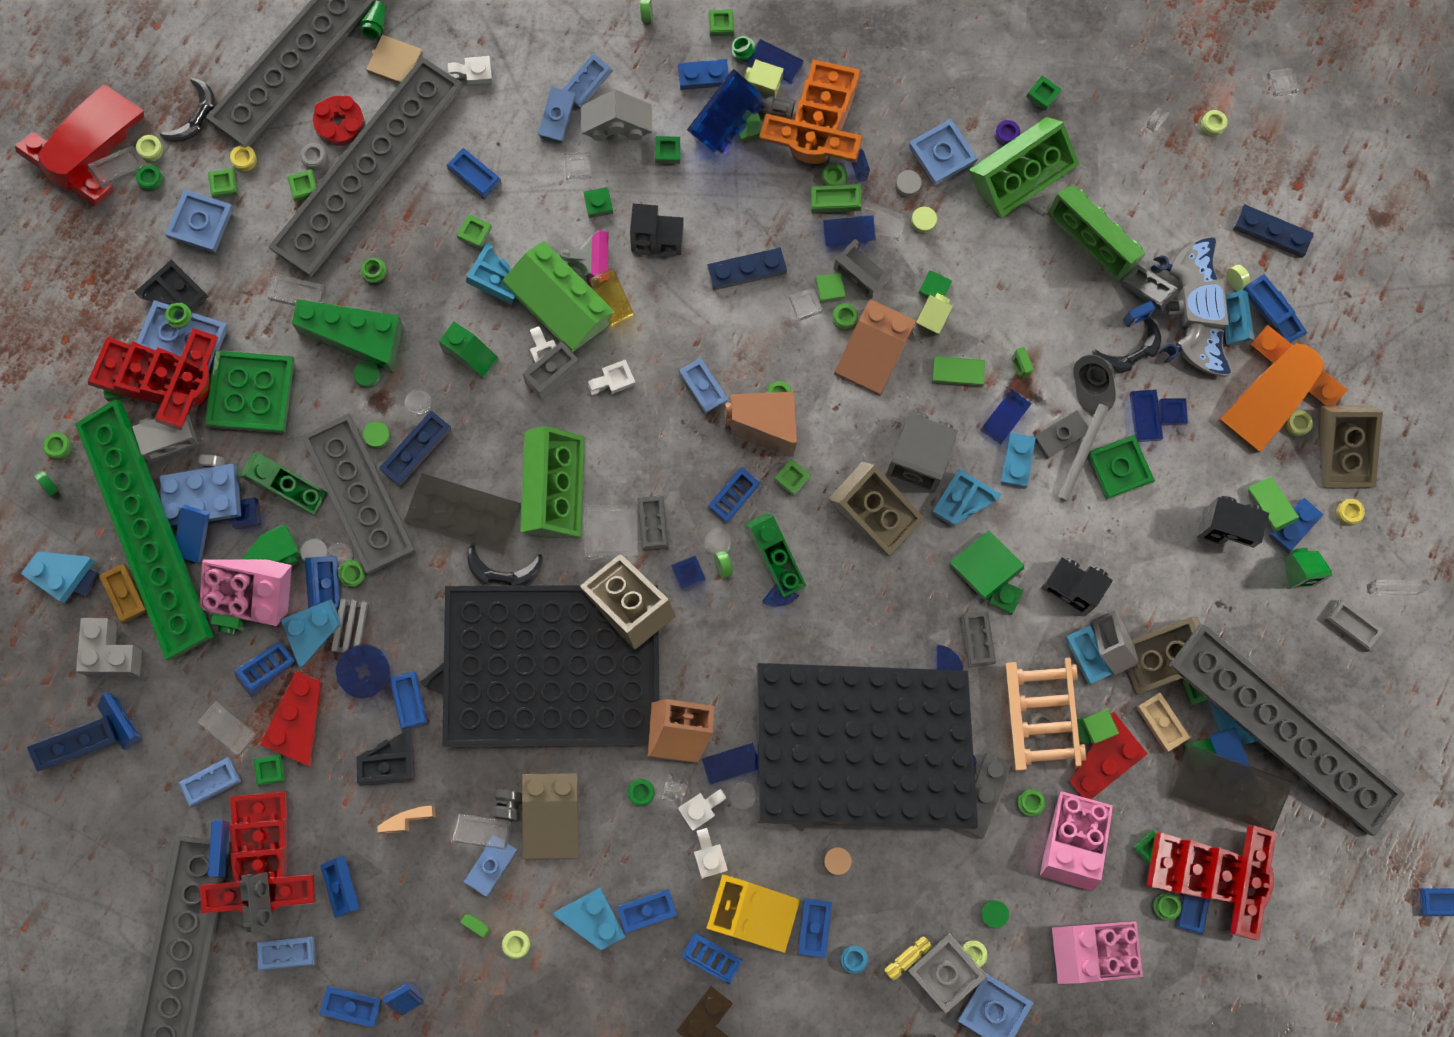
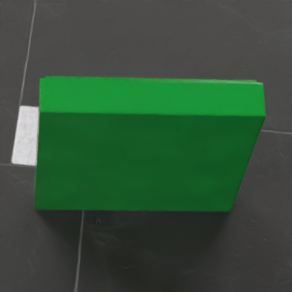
M1135 435L1089 451L1088 461L1106 501L1155 482Z
M987 531L950 561V566L984 601L1025 569L1024 564L990 531Z

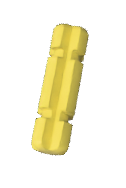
M926 937L919 938L915 942L914 947L910 946L895 959L896 962L894 964L891 963L885 968L886 975L892 981L900 977L902 971H907L921 958L922 954H926L932 949Z

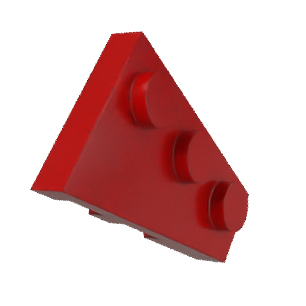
M295 672L260 745L311 767L312 747L315 741V725L319 711L322 682L300 672Z
M1112 712L1110 715L1119 734L1094 745L1092 744L1086 754V761H1081V768H1076L1068 781L1069 785L1080 797L1093 799L1148 754L1115 712Z

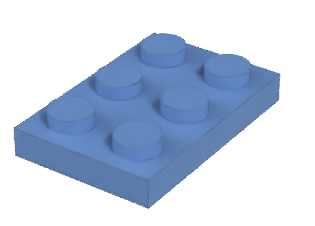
M154 300L136 343L154 350L159 347L181 357L192 328L218 336V342L208 364L210 373L214 364L215 350L219 351L228 330V325L192 313V319L186 327L180 329L173 328L165 319V312L170 305ZM177 314L175 319H181L183 317V314Z
M234 463L160 476L161 503L171 528L178 527L181 507L184 505L210 512L209 522L241 517L238 466Z

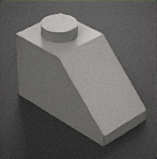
M1116 609L1092 620L1100 656L1115 675L1139 664L1135 646Z

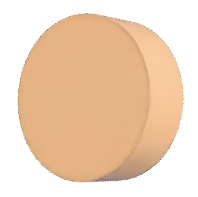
M833 848L824 857V866L833 875H842L851 867V856L843 848Z

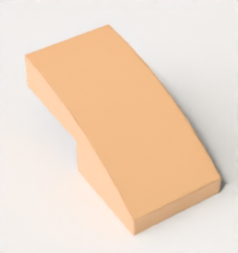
M432 805L423 806L399 813L377 827L378 833L409 832V821L436 818L435 807Z

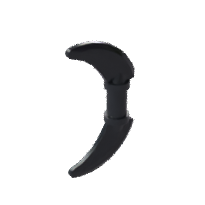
M191 78L190 80L198 91L199 104L195 114L188 121L189 123L174 131L161 132L160 136L169 141H184L193 138L201 132L202 129L200 127L205 115L215 107L214 93L204 81L196 78Z
M1147 318L1148 336L1144 345L1137 351L1126 356H1109L1094 349L1092 354L1101 356V358L1109 361L1115 371L1128 372L1141 359L1149 356L1152 358L1157 355L1161 346V333L1157 324L1151 318Z
M473 544L470 545L467 555L471 573L484 585L488 584V582L496 581L508 583V585L525 586L537 576L542 565V555L538 554L529 566L516 572L507 573L495 571L487 567L479 559Z

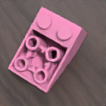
M203 560L200 607L202 610L277 626L281 621L280 619H283L288 613L292 565L270 560Z
M1060 791L1044 850L1040 877L1093 891L1102 880L1113 805Z
M1136 921L1052 928L1058 984L1143 977Z

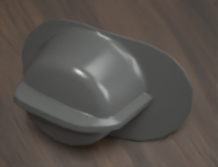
M1082 356L1076 361L1073 368L1079 403L1091 414H1095L1099 404L1107 406L1108 412L1116 400L1115 370L1112 364L1101 358V356Z

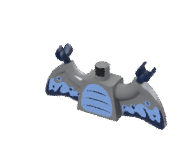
M1207 237L1184 248L1172 264L1163 255L1153 259L1160 264V266L1153 265L1150 267L1153 273H1159L1163 270L1169 271V275L1176 277L1182 285L1183 289L1178 294V300H1171L1165 309L1167 316L1180 315L1181 327L1187 329L1186 336L1176 342V346L1174 344H1167L1159 351V354L1167 352L1170 357L1164 363H1169L1180 352L1184 359L1194 367L1212 375L1228 377L1231 374V369L1223 350V334L1229 325L1224 279H1218L1214 269L1216 238Z

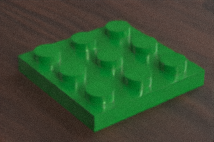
M215 350L205 420L206 427L285 433L295 363L294 357Z

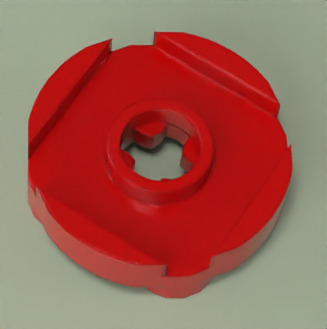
M331 96L318 102L314 107L313 125L316 133L322 140L324 139L332 145L343 146L350 144L356 139L361 129L363 130V113L360 106L350 96ZM337 116L345 118L341 121V125L332 122L333 119Z

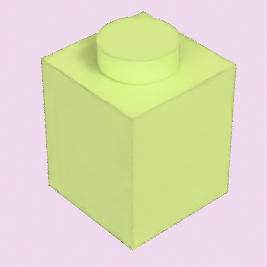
M755 59L753 67H748L744 77V82H747V92L766 98L774 95L776 98L783 78V68Z
M938 293L935 297L930 295L916 323L940 334L953 308L949 304L951 299Z

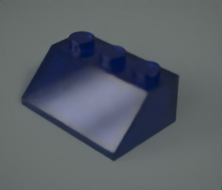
M733 69L688 127L687 131L696 142L719 158L721 154L725 155L732 146L731 141L735 135H740L745 130L748 124L746 121L751 114L755 115L761 109L764 98L752 84Z

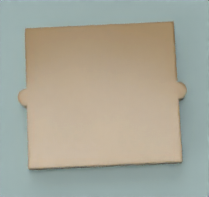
M382 35L376 49L372 50V58L366 70L372 74L401 83L418 62L423 51L418 47Z

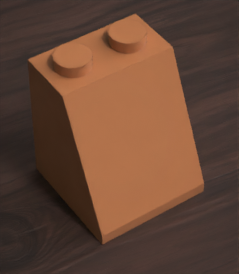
M794 392L731 394L730 403H726L725 425L730 426L732 435L788 457L794 456L797 444Z

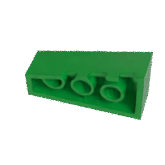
M297 299L292 325L298 334L327 346L335 347L343 353L354 355L364 361H371L391 373L394 372L403 330V323L399 315Z

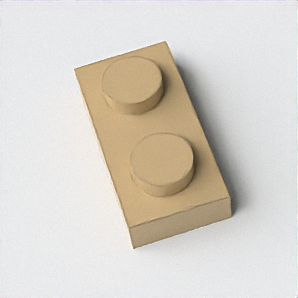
M1161 692L1136 707L1166 753L1190 738Z

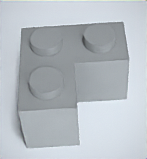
M614 89L581 106L582 134L592 137L596 141L606 140L607 137L615 133L624 135L630 140H639L652 132V104Z
M81 618L76 672L85 676L140 677L142 650L134 645H116L117 623L109 618Z

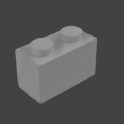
M189 415L186 418L182 431L157 423L156 418L143 419L138 425L132 427L141 455L148 462L199 444Z

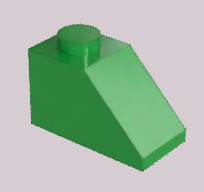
M455 321L452 322L438 341L444 353L483 379L499 359L479 338Z
M1298 548L1292 550V554L1284 558L1289 589L1313 587L1332 577V571L1319 551H1308V548Z

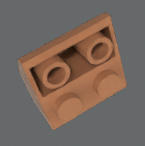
M670 699L653 702L651 704L648 757L699 763L713 733L714 706Z

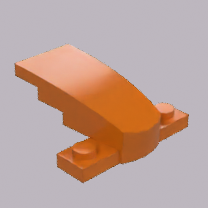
M813 59L808 79L805 80L802 97L798 102L795 120L765 114L759 135L760 140L790 147L792 155L805 163H825L829 156L857 162L863 137L862 135L841 130L850 110L861 76V70Z
M1267 325L1250 345L1273 364L1237 399L1220 420L1261 452L1293 414L1308 392L1325 406H1334L1348 389L1323 370L1325 364L1322 357L1314 349L1299 343L1292 345Z

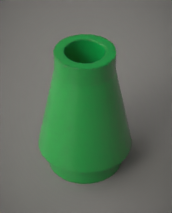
M381 1L373 2L360 23L361 33L369 39L375 40L384 34L387 6Z

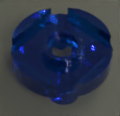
M371 644L352 646L340 656L336 665L337 683L346 693L358 698L372 697L383 690L391 674L390 664L386 655L380 648ZM365 663L368 665L367 669L371 671L370 676L365 675L363 678H360L356 667H361Z

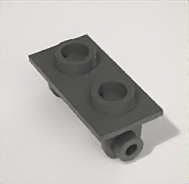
M267 872L254 876L253 874L242 875V881L239 882L242 901H248L249 904L242 907L243 927H246L247 932H251V934L273 928Z

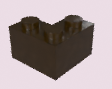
M710 985L676 1031L683 1037H729L716 1025L733 1003Z

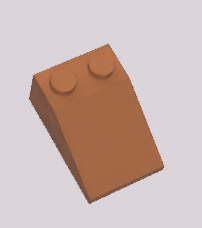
M870 299L834 374L875 394L881 395L913 331L916 320Z

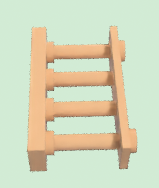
M1065 658V668L1023 671L1022 669H1017V662L1006 663L1016 772H1027L1026 765H1032L1031 762L1074 759L1075 768H1081V761H1086L1085 745H1079L1073 681L1078 680L1077 666L1071 665V658ZM1066 679L1068 695L1025 698V695L1020 696L1019 685H1024V682ZM1069 705L1070 721L1040 724L1022 722L1021 712L1026 711L1027 708ZM1072 732L1073 748L1030 751V749H1025L1024 738H1029V735Z

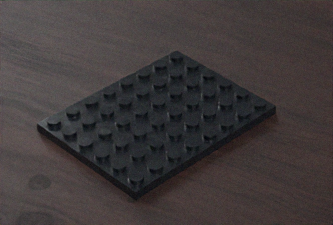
M580 585L445 586L443 747L649 745L651 704L659 701V631L634 650L581 590Z
M774 663L757 664L758 823L976 829L978 827L968 671Z

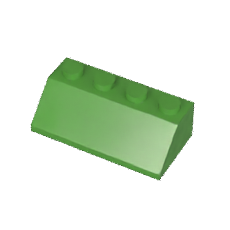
M1046 117L969 169V173L979 194L994 212L1002 218L1080 164L1064 122Z
M1071 185L1056 195L1047 214L1119 282L1140 263L1146 254L1142 246L1137 241L1131 240L1119 224L1113 223L1101 207L1095 206L1083 190Z
M542 241L526 252L502 280V284L572 352L607 328L614 312L545 241Z
M546 425L525 431L520 533L538 537H581L584 436Z

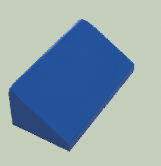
M337 556L305 558L308 608L332 599L335 609H339Z
M105 692L97 707L103 717L108 715L122 749L127 750L141 741V736L117 697Z

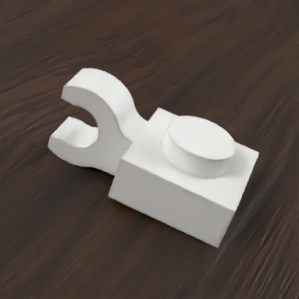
M489 56L465 58V65L456 62L448 63L449 75L457 80L467 78L468 85L492 83Z
M540 327L530 330L536 347L530 349L535 363L556 347L554 340L546 342Z
M626 360L602 368V377L588 381V389L591 396L597 395L609 388L611 394L635 386V380Z
M721 789L707 799H704L700 793L678 807L692 831L714 818L715 815L711 809L727 798Z
M707 828L696 831L701 850L695 851L694 855L701 878L728 871L721 845L712 846Z

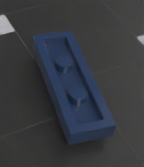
M1246 204L1242 206L1233 227L1236 231L1301 258L1306 255L1314 235L1313 232Z
M781 247L707 264L713 291L787 274Z
M430 410L379 467L380 471L398 486H401L448 434L451 426Z
M106 715L27 746V749L38 772L112 744L118 739L109 717Z

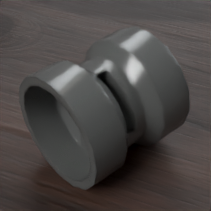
M496 789L495 798L497 803L493 807L491 816L518 821L519 811L517 809L518 804L522 802V793Z

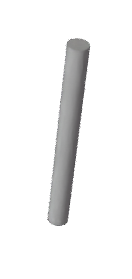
M1103 404L1098 405L1058 496L1061 500L1068 501L1104 420L1108 407Z

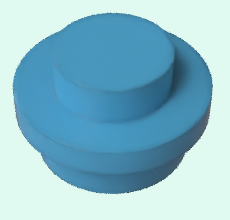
M849 946L841 954V965L848 973H861L868 964L867 953L859 946Z

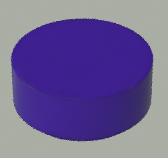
M1011 120L1000 122L994 134L996 141L1000 145L1005 146L1020 135V127Z

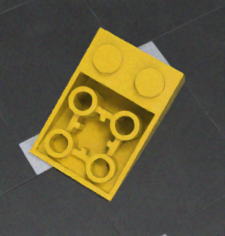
M722 874L706 929L785 953L800 899Z

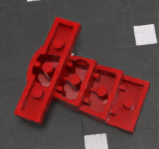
M104 84L63 121L48 141L33 132L15 145L16 153L40 168V171L51 183L64 189H70L92 205L97 206L113 193V186L90 170L109 158V150L127 138V130L144 118V110Z
M192 328L181 357L159 347L154 350L133 341L130 345L107 336L88 379V385L119 395L161 404L156 416V422L182 431L190 409L198 407L209 393L210 377L208 364L218 342V336Z
M287 791L230 796L232 820L230 825L232 853H230L234 881L201 884V914L234 910L243 913L242 907L249 904L248 901H242L239 885V882L242 881L241 876L253 874L254 876L267 872L271 913L282 906L315 903L314 874L287 876Z
M1247 826L1243 856L1220 847H1211L1165 833H1155L1146 886L1199 899L1233 903L1235 906L1230 934L1260 941L1265 906H1267L1274 888V873L1271 866L1277 832L1257 826Z

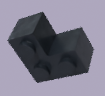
M633 203L630 226L631 251H635L640 255H649L650 253H660L665 257L681 255L684 217L660 216L658 214V205Z
M1229 496L1218 497L1204 509L1196 538L1218 545H1223L1230 540L1255 548L1262 543L1269 512L1262 511V508L1258 505L1237 503L1235 498Z
M1061 557L1041 588L1086 616L1098 606L1113 580L1108 577L1106 571L1099 567L1093 568L1089 566L1083 571L1079 568L1080 565L1076 561Z

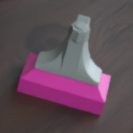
M599 230L592 237H589L579 250L560 249L559 256L570 267H576L582 272L590 287L598 288L608 280L609 232Z

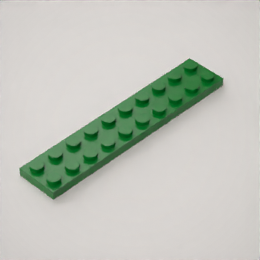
M115 399L76 422L75 425L165 660H172L211 639L213 634L204 611L200 607L196 590L145 459L141 455L124 405L121 400Z

